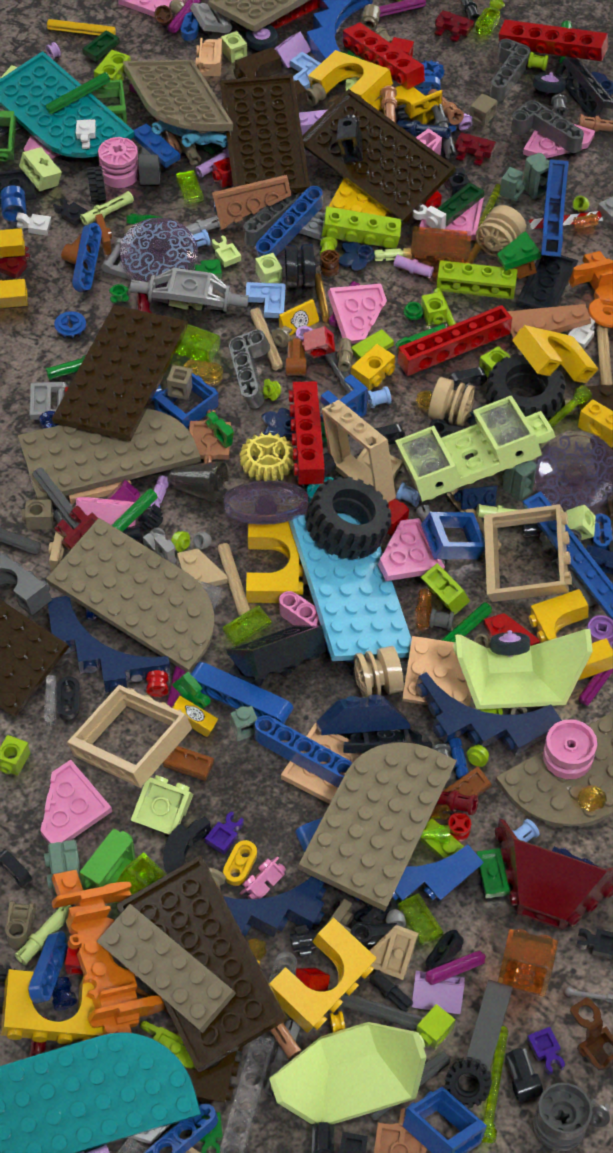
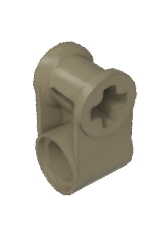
M10 901L5 933L8 944L12 949L19 950L29 940L28 937L31 934L36 914L35 903L31 902L30 905ZM17 932H21V933H22V934L19 935V936H12L14 933H17Z

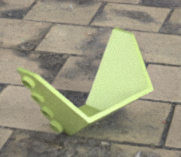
M584 629L530 646L528 652L513 655V657L493 653L490 648H486L462 635H455L456 642L453 645L476 709L548 706L550 704L552 706L566 705L593 652L590 629Z
M372 1022L359 1024L319 1037L269 1078L271 1089L278 1104L310 1124L328 1122L333 1125L415 1100L426 1061L425 1043L419 1032Z

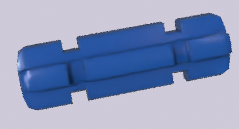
M453 738L449 741L452 752L451 757L457 760L454 769L456 770V778L459 780L468 774L469 771L466 767L467 763L461 739Z

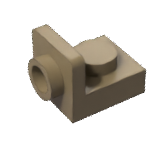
M344 899L329 922L334 917L351 933V929L347 926L354 915L352 914L353 904Z

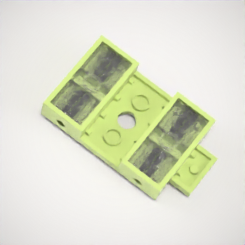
M511 395L473 410L477 422L476 425L440 438L435 426L398 439L396 444L401 459L423 502L434 499L443 493L452 492L461 486L472 484L479 479L493 476L497 472L511 469L523 462L534 460L542 455L539 444L546 443L550 439L555 438L554 430L541 411L525 417ZM473 453L474 457L468 460L465 459L467 454Z

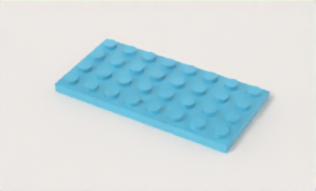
M348 513L337 514L349 523L361 525L355 517ZM291 514L288 521L332 661L354 660L355 654L360 652L365 658L366 651H371L374 658L377 659V650L388 646L395 647L399 658L409 657L412 638L392 580H385L378 566L379 560L383 555L381 547H378L376 552L365 558L360 559L358 557V559L350 560L349 557L345 559L338 558V555L327 553L326 549H321L317 545V541L312 540L310 537L311 532H308L306 528L305 514Z

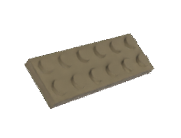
M131 904L127 906L97 940L105 950L202 1033L236 994L234 990Z

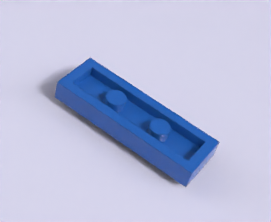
M147 123L134 130L133 138L150 154H158L159 162L165 168L180 160V153L159 134H155Z

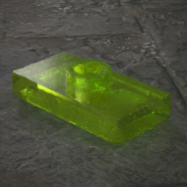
M194 170L177 173L176 179L185 204L204 201L203 193Z
M258 605L223 626V632L236 646L271 625V619Z
M419 893L398 903V909L403 912L405 920L412 931L419 933L417 939L422 946L443 936V930Z

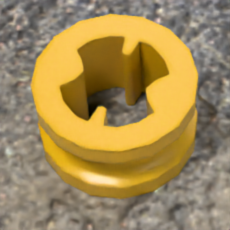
M338 1011L336 1015L329 1013L332 1033L345 1029L342 1011Z

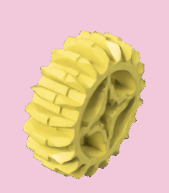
M261 432L259 437L253 435L252 439H247L246 444H243L240 453V465L244 473L248 474L250 479L256 477L257 482L264 480L266 484L268 480H272L275 483L277 478L282 481L284 476H289L296 462L293 461L294 447H292L291 441H287L285 436L280 438L278 433L274 436L271 432L268 435H264ZM253 456L257 457L256 461L253 460Z

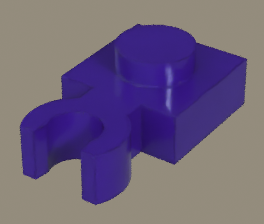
M232 811L227 814L226 823L222 824L218 821L205 838L206 844L223 855L238 838V833L235 831L240 830L244 825L243 818H240L236 823L231 821L234 818Z
M551 1027L527 1036V1041L537 1061L545 1060V1071L548 1075L553 1073L552 1063H556L560 1070H564V1060L556 1055L560 1052L561 1047Z

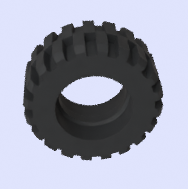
M512 354L510 358L505 357L500 362H497L490 371L486 389V405L512 395L525 417L541 411L550 424L554 421V418L558 417L562 408L565 393L564 376L558 367L551 376L537 374L523 354ZM526 386L537 390L540 395L522 397L514 394L510 389Z
M336 477L333 480L325 481L317 488L305 514L306 528L308 532H311L310 537L312 540L317 541V545L321 549H326L327 553L331 555L336 554L338 558L342 559L349 557L350 560L358 559V557L360 559L365 558L377 551L391 525L392 517L391 510L388 509L389 504L386 499L383 500L381 492L374 490V486L371 484L363 483V480H353V477H345V479ZM336 512H345L352 515L361 525L343 520Z

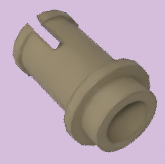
M380 27L375 31L376 34L388 42H392L393 39L388 35L386 28Z

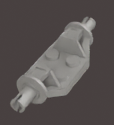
M172 268L158 276L152 275L149 282L132 279L130 285V292L147 294L149 302L154 300L169 303V300L205 304L207 309L223 310L225 313H227L230 305L245 308L248 306L249 295L232 294L230 285L226 286L213 273ZM168 282L167 287L155 288L156 285ZM215 288L223 293L224 298L213 294V289Z

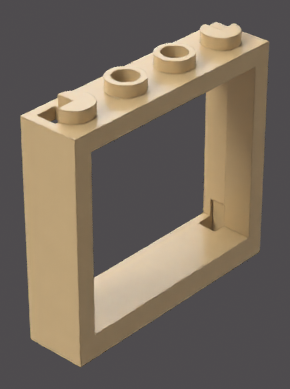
M340 400L322 408L328 449L336 463L335 470L344 478L353 477V480L360 479L367 485L371 484L374 486V490L381 492L383 500L386 499L387 502L395 499L396 494L388 439ZM348 434L368 450L371 471L351 455Z
M560 504L484 515L487 595L492 602L569 593L572 577L570 571L568 572L567 566L571 564L570 553L566 548V545L570 543L569 533L565 530V525L568 524V514L563 511ZM557 520L560 581L500 588L498 528Z
M118 685L67 743L74 757L141 788L191 731L192 727L188 721L189 717L182 713L180 709L175 710L164 702L159 703L148 695L143 696L132 688L128 689ZM126 706L170 725L137 765L92 745Z

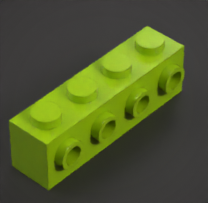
M326 206L321 236L397 249L401 233V219Z
M440 260L437 288L444 292L514 299L517 269L512 268L505 271L503 267Z

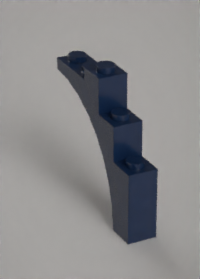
M68 596L52 598V601L48 603L51 632L69 646L64 654L77 651L80 673H94L102 670L105 693L113 692L118 685L127 688V682L142 681L146 679V675L154 670L164 671L168 676L171 675L168 656H133L116 651L99 642L81 625L72 609Z
M427 672L419 675L416 682L418 694L420 697L425 698L431 714L436 716L432 725L434 734L437 738H441L444 744L468 732V738L471 743L483 747L503 738V744L506 749L511 750L514 756L546 739L549 729L555 723L562 721L551 704L533 712L500 715L483 712L457 701L442 690Z
M311 876L294 889L273 897L261 899L223 897L245 938L251 926L274 937L278 930L283 931L288 920L299 926L306 925L308 931L312 929L314 924L319 926L325 914L321 911L324 902L321 900L327 889L324 888L325 882Z

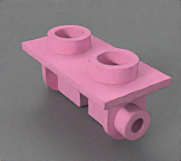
M277 856L272 860L267 858L258 867L260 872L255 877L252 874L242 884L245 888L240 894L242 895L247 892L249 894L248 899L263 898L270 890L265 882L267 881L273 887L285 875L286 868L280 863L278 865L275 863L279 857Z

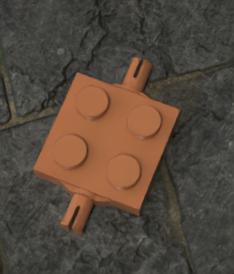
M207 420L190 421L189 432L195 441L200 459H204L203 469L207 470L208 463V470H211L212 460L214 459L229 460L230 446L225 448L213 435V429L206 425L205 421Z
M405 1108L400 1109L399 1123L385 1124L378 1122L374 1153H426L427 1148L403 1127Z

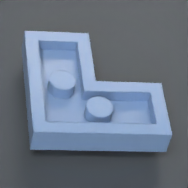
M304 52L299 53L290 60V66L299 71V73L293 76L294 81L299 80L305 89L310 88L308 75L321 63Z
M247 282L246 295H249L248 302L265 303L264 318H279V314L284 313L286 284Z

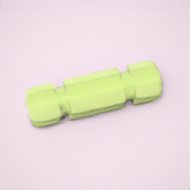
M400 248L385 249V251H382V249L375 250L374 259L375 261H383V259L385 261H393L397 254L411 259L412 250L411 248H403V250Z

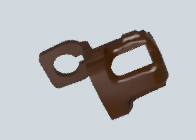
M586 997L570 1008V1013L581 1027L587 1028L586 1040L580 1043L577 1049L580 1055L587 1057L598 1071L608 1070L613 1066V1054L609 1056L604 1050L603 1045L609 1042L613 1047V1035L607 1026L603 1028L599 1008L589 997ZM581 1007H589L593 1011L592 1018L594 1021L590 1022L588 1019H583L579 1015V1009Z

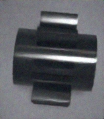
M156 504L149 506L138 517V525L144 530L158 528L163 521L162 509Z
M306 925L295 927V933L290 934L292 951H299L300 957L312 955V949L317 948L312 942L316 937L315 931H308Z

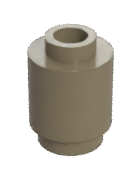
M374 4L366 5L363 9L361 23L374 30L378 25L380 8Z

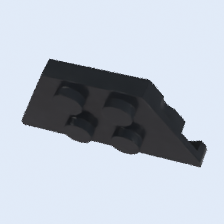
M410 726V729L353 733L350 742H344L343 753H365L374 747L389 743H413L431 749L433 744L431 741L424 742L422 734L413 730V727Z

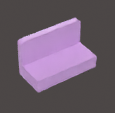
M301 32L291 35L274 48L281 57L285 68L290 67V60L299 53L304 52L307 54L311 51Z
M416 971L412 998L413 1008L431 1010L437 1004L447 1013H461L465 977L454 976L435 985H430L425 980L426 972Z

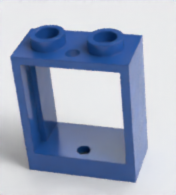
M192 373V391L204 401L186 414L173 404L178 398L168 396V388H166L154 397L155 410L172 416L189 429L190 421L201 420L206 416L208 410L211 409L212 411L219 406L218 392L214 387L208 386L200 376Z
M429 512L421 524L434 559H478L485 550V539L480 530L479 523L472 512ZM444 528H463L468 542H449Z
M440 1087L434 1092H428L417 1103H411L405 1110L406 1116L403 1127L431 1153H467L481 1144L487 1127L485 1123L444 1087ZM438 1111L460 1132L447 1140L425 1118Z

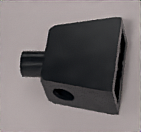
M347 115L344 119L338 120L337 142L344 163L363 161L362 132L358 119L354 115Z

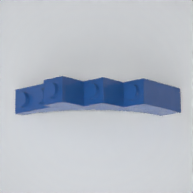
M320 0L321 12L313 14L314 30L307 32V43L311 48V53L318 62L322 63L335 50L341 52L335 40L337 30L351 14L368 4H372L373 0Z
M549 160L541 255L561 257L569 161Z
M466 845L455 854L438 862L421 866H407L392 897L395 901L399 899L403 902L424 884L426 887L424 892L432 901L436 898L440 902L484 862L469 845Z

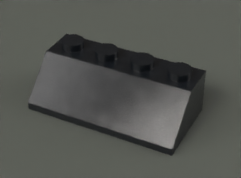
M293 625L226 649V652L245 676L263 679L268 677L270 672L279 673L285 671L286 666H298L303 664L302 661L305 659H317L319 654L327 652L322 626Z

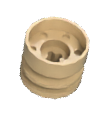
M506 205L496 206L477 229V243L486 253L497 257V254L526 231L525 220L514 208Z
M440 377L431 398L428 417L444 420L446 415L449 414V424L453 425L457 418V426H464L473 408L475 386L468 385L465 391V383H460L457 390H454V380Z
M395 647L379 648L376 660L371 651L365 652V658L361 652L355 654L354 673L363 697H369L372 695V692L373 694L381 695V686H383L388 695L404 690L402 668Z

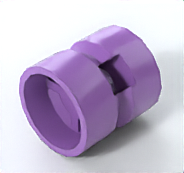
M603 615L593 617L587 626V629L591 631L592 643L607 638L612 648L613 620Z

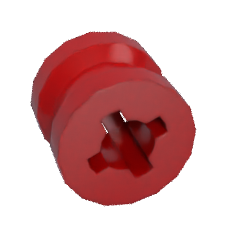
M160 670L149 672L146 675V681L148 682L146 693L152 697L167 695L168 685L166 683L169 681L168 674Z
M464 813L452 814L448 820L447 832L457 841H465L470 835L471 819Z

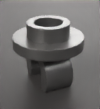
M593 1099L591 1101L593 1113L589 1124L595 1127H604L611 1118L609 1112L610 1105L606 1103L604 1107L596 1104V1100Z

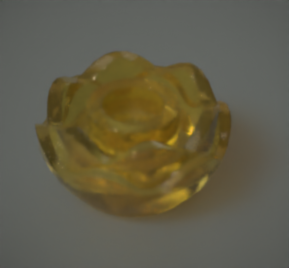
M588 785L580 790L577 801L582 809L593 812L604 807L607 797L600 787Z

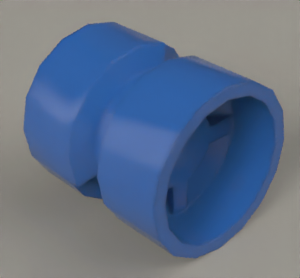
M19 186L5 187L0 193L2 217L10 222H18L16 220L18 213L27 214L25 192Z

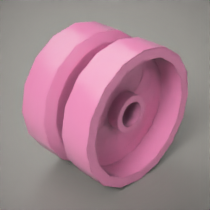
M563 720L555 723L549 729L543 750V760L547 769L555 776L563 779H577L584 776L591 769L597 749L596 735L589 726L577 720Z

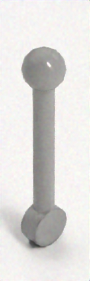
M570 987L564 989V994L567 997L575 995L602 999L613 1003V994L602 995L575 991Z

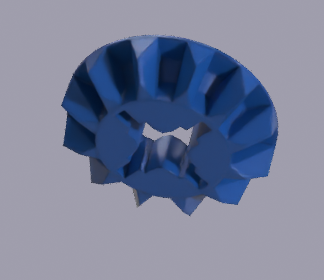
M431 59V61L424 60L421 63L424 65L425 76H436L439 79L444 76L445 70L443 65L439 64V61L433 62Z
M69 311L60 314L55 319L54 326L58 335L62 334L64 338L67 336L73 338L76 334L81 336V332L86 327V320L80 313ZM69 321H70L71 324L73 325L72 328H69V326H68Z

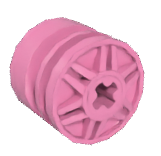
M122 137L105 140L98 149L104 183L114 188H125L133 185L139 177L137 146L133 141Z

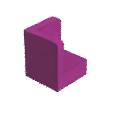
M124 479L108 495L107 499L136 502L139 499L140 492Z

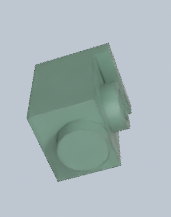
M509 167L501 179V196L514 201L518 200L525 189L522 171Z
M252 706L240 707L231 713L229 723L237 741L255 736L257 716ZM247 726H250V727H251V728H249V729H246V730L241 731V728H244V727H247Z

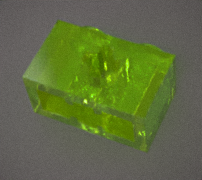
M188 324V329L176 353L210 365L220 349V335Z

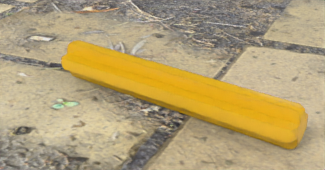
M48 19L47 21L48 30L97 36L107 30L114 35L116 34V28L113 26Z

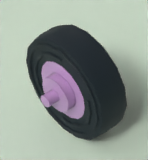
M266 25L256 32L250 29L246 32V42L254 50L263 51L275 47L277 44L278 34L271 25Z
M551 72L549 74L536 75L533 80V87L546 92L547 95L549 93L563 92L566 85L565 79L555 76Z
M509 630L506 633L492 636L490 649L493 653L508 657L524 654L530 650V638L526 634Z

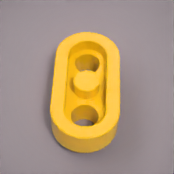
M243 840L234 846L223 869V874L226 876L228 884L238 886L247 879L257 858V848L251 841ZM243 853L249 854L248 857H242L241 855ZM233 873H238L239 876H238V877H233L232 874H233Z

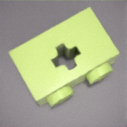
M41 147L22 153L19 167L39 191L58 186L62 172Z

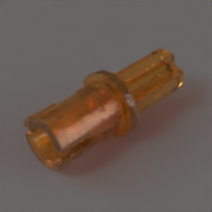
M425 588L419 590L418 605L415 608L417 612L416 627L421 631L429 628L430 614L432 613V591Z

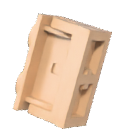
M201 38L200 45H197V56L199 57H196V66L203 76H221L222 38H218V40L208 39L204 43Z

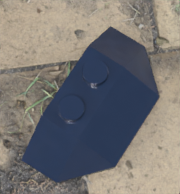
M376 694L363 698L349 696L346 699H339L316 721V726L321 735L410 729V723L405 715L384 696Z

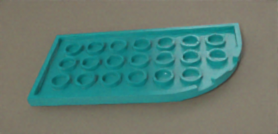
M43 51L0 79V106L5 111H14L16 121L40 143L55 153L76 158L99 156L98 149L105 140L115 137L130 140L134 137L135 133L134 130L91 93L59 111L49 114L45 107L46 104L81 84ZM95 119L96 138L90 139V148L82 149L81 139H77L76 136L77 120Z
M110 1033L0 1066V1153H79L201 1115L192 1080L182 1062L161 1043L139 1034Z

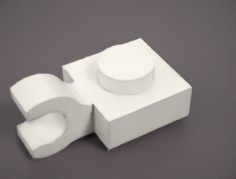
M95 119L77 120L76 136L77 139H81L82 149L90 148V139L96 138Z
M423 204L420 206L419 212L413 210V217L417 220L425 219L426 224L440 232L446 228V213L432 206L427 208Z
M18 213L16 217L18 228H28V233L48 235L51 217L32 214L31 218H29L24 213Z
M592 318L591 324L574 328L568 334L576 339L583 350L594 337L595 321Z

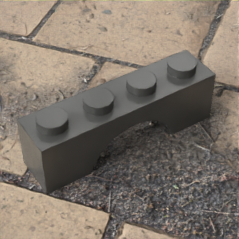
M0 552V585H16L13 592L18 605L22 609L33 615L52 601L49 593L50 587L44 580L40 581L33 572L26 571L19 562H13L6 553Z

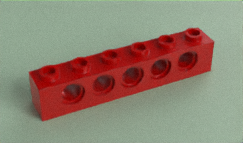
M505 19L498 34L499 41L502 39L513 40L528 46L530 52L602 62L608 49V33Z
M359 22L343 30V44L346 48L365 61L388 68L391 78L406 89H410L425 81L423 64Z
M500 305L402 345L398 350V364L407 376L509 335L512 317L503 305Z
M317 381L293 382L292 390H289V403H293L290 404V417H294V419H291V431H295V433H292V446H296V448H293V461H297V463H294V476H298L299 484H323L325 468Z

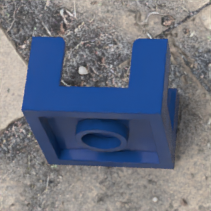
M352 374L344 379L354 389L341 399H338L330 391H326L321 395V403L325 406L340 400L361 418L366 415L368 388ZM323 414L320 415L321 422H324Z

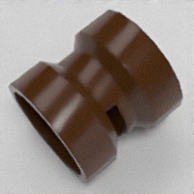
M160 5L155 9L154 16L157 23L161 26H168L173 20L171 9L166 5Z
M329 249L321 253L320 272L326 277H333L339 273L340 256L337 251Z

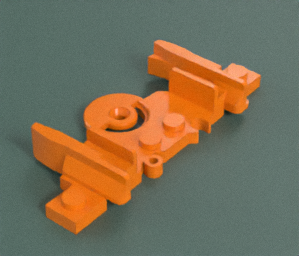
M601 251L585 254L582 259L584 264L573 268L569 283L573 288L579 284L590 282L595 290V300L590 303L588 313L595 323L613 328V260H610V258L606 259Z
M77 870L54 874L51 879L57 897L52 900L53 909L75 904L74 907H69V914L66 920L69 933L72 934L67 945L70 949H77L79 947L80 950L77 953V957L85 977L82 984L91 983L94 986V990H89L86 995L92 999L95 1010L91 1011L88 1016L90 1026L92 1028L103 1026L104 1035L110 1033H132L130 1028L136 1027L139 1024L140 1017L158 1013L164 1010L166 1006L159 995L137 999L135 991L137 989L136 975L129 969L118 966L114 962L112 955L97 942L114 922V919L107 918L111 908L105 904L122 902L132 896L129 891L132 885L130 882H116L98 888L83 890Z

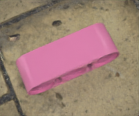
M78 497L76 498L75 507L78 505L87 516L93 512L98 518L112 525L135 502ZM136 519L128 527L135 526Z
M292 591L281 594L279 612L284 619L293 625L321 626L314 605Z

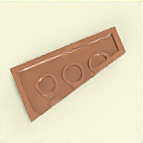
M287 175L212 192L221 230L233 222L237 223L243 220V217L251 213L259 212L261 208L267 205L271 206L291 196Z
M585 304L507 311L512 317L510 332L512 339L524 325L561 333L591 324V318Z

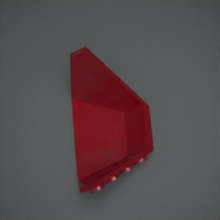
M499 818L498 827L495 828V838L497 842L500 841L502 848L500 851L503 863L506 864L507 882L512 890L509 892L510 903L516 907L518 915L564 930L569 925L571 927L575 926L585 912L591 913L598 907L599 901L604 897L609 899L613 895V867L603 869L519 840L506 821Z

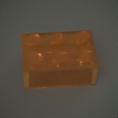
M413 227L411 254H415V258H426L427 255L434 256L435 260H445V257L453 258V261L465 262V259H469L471 231Z
M509 929L498 982L512 986L513 990L545 997L554 966L558 940H554L548 935L537 936L529 934L522 929Z

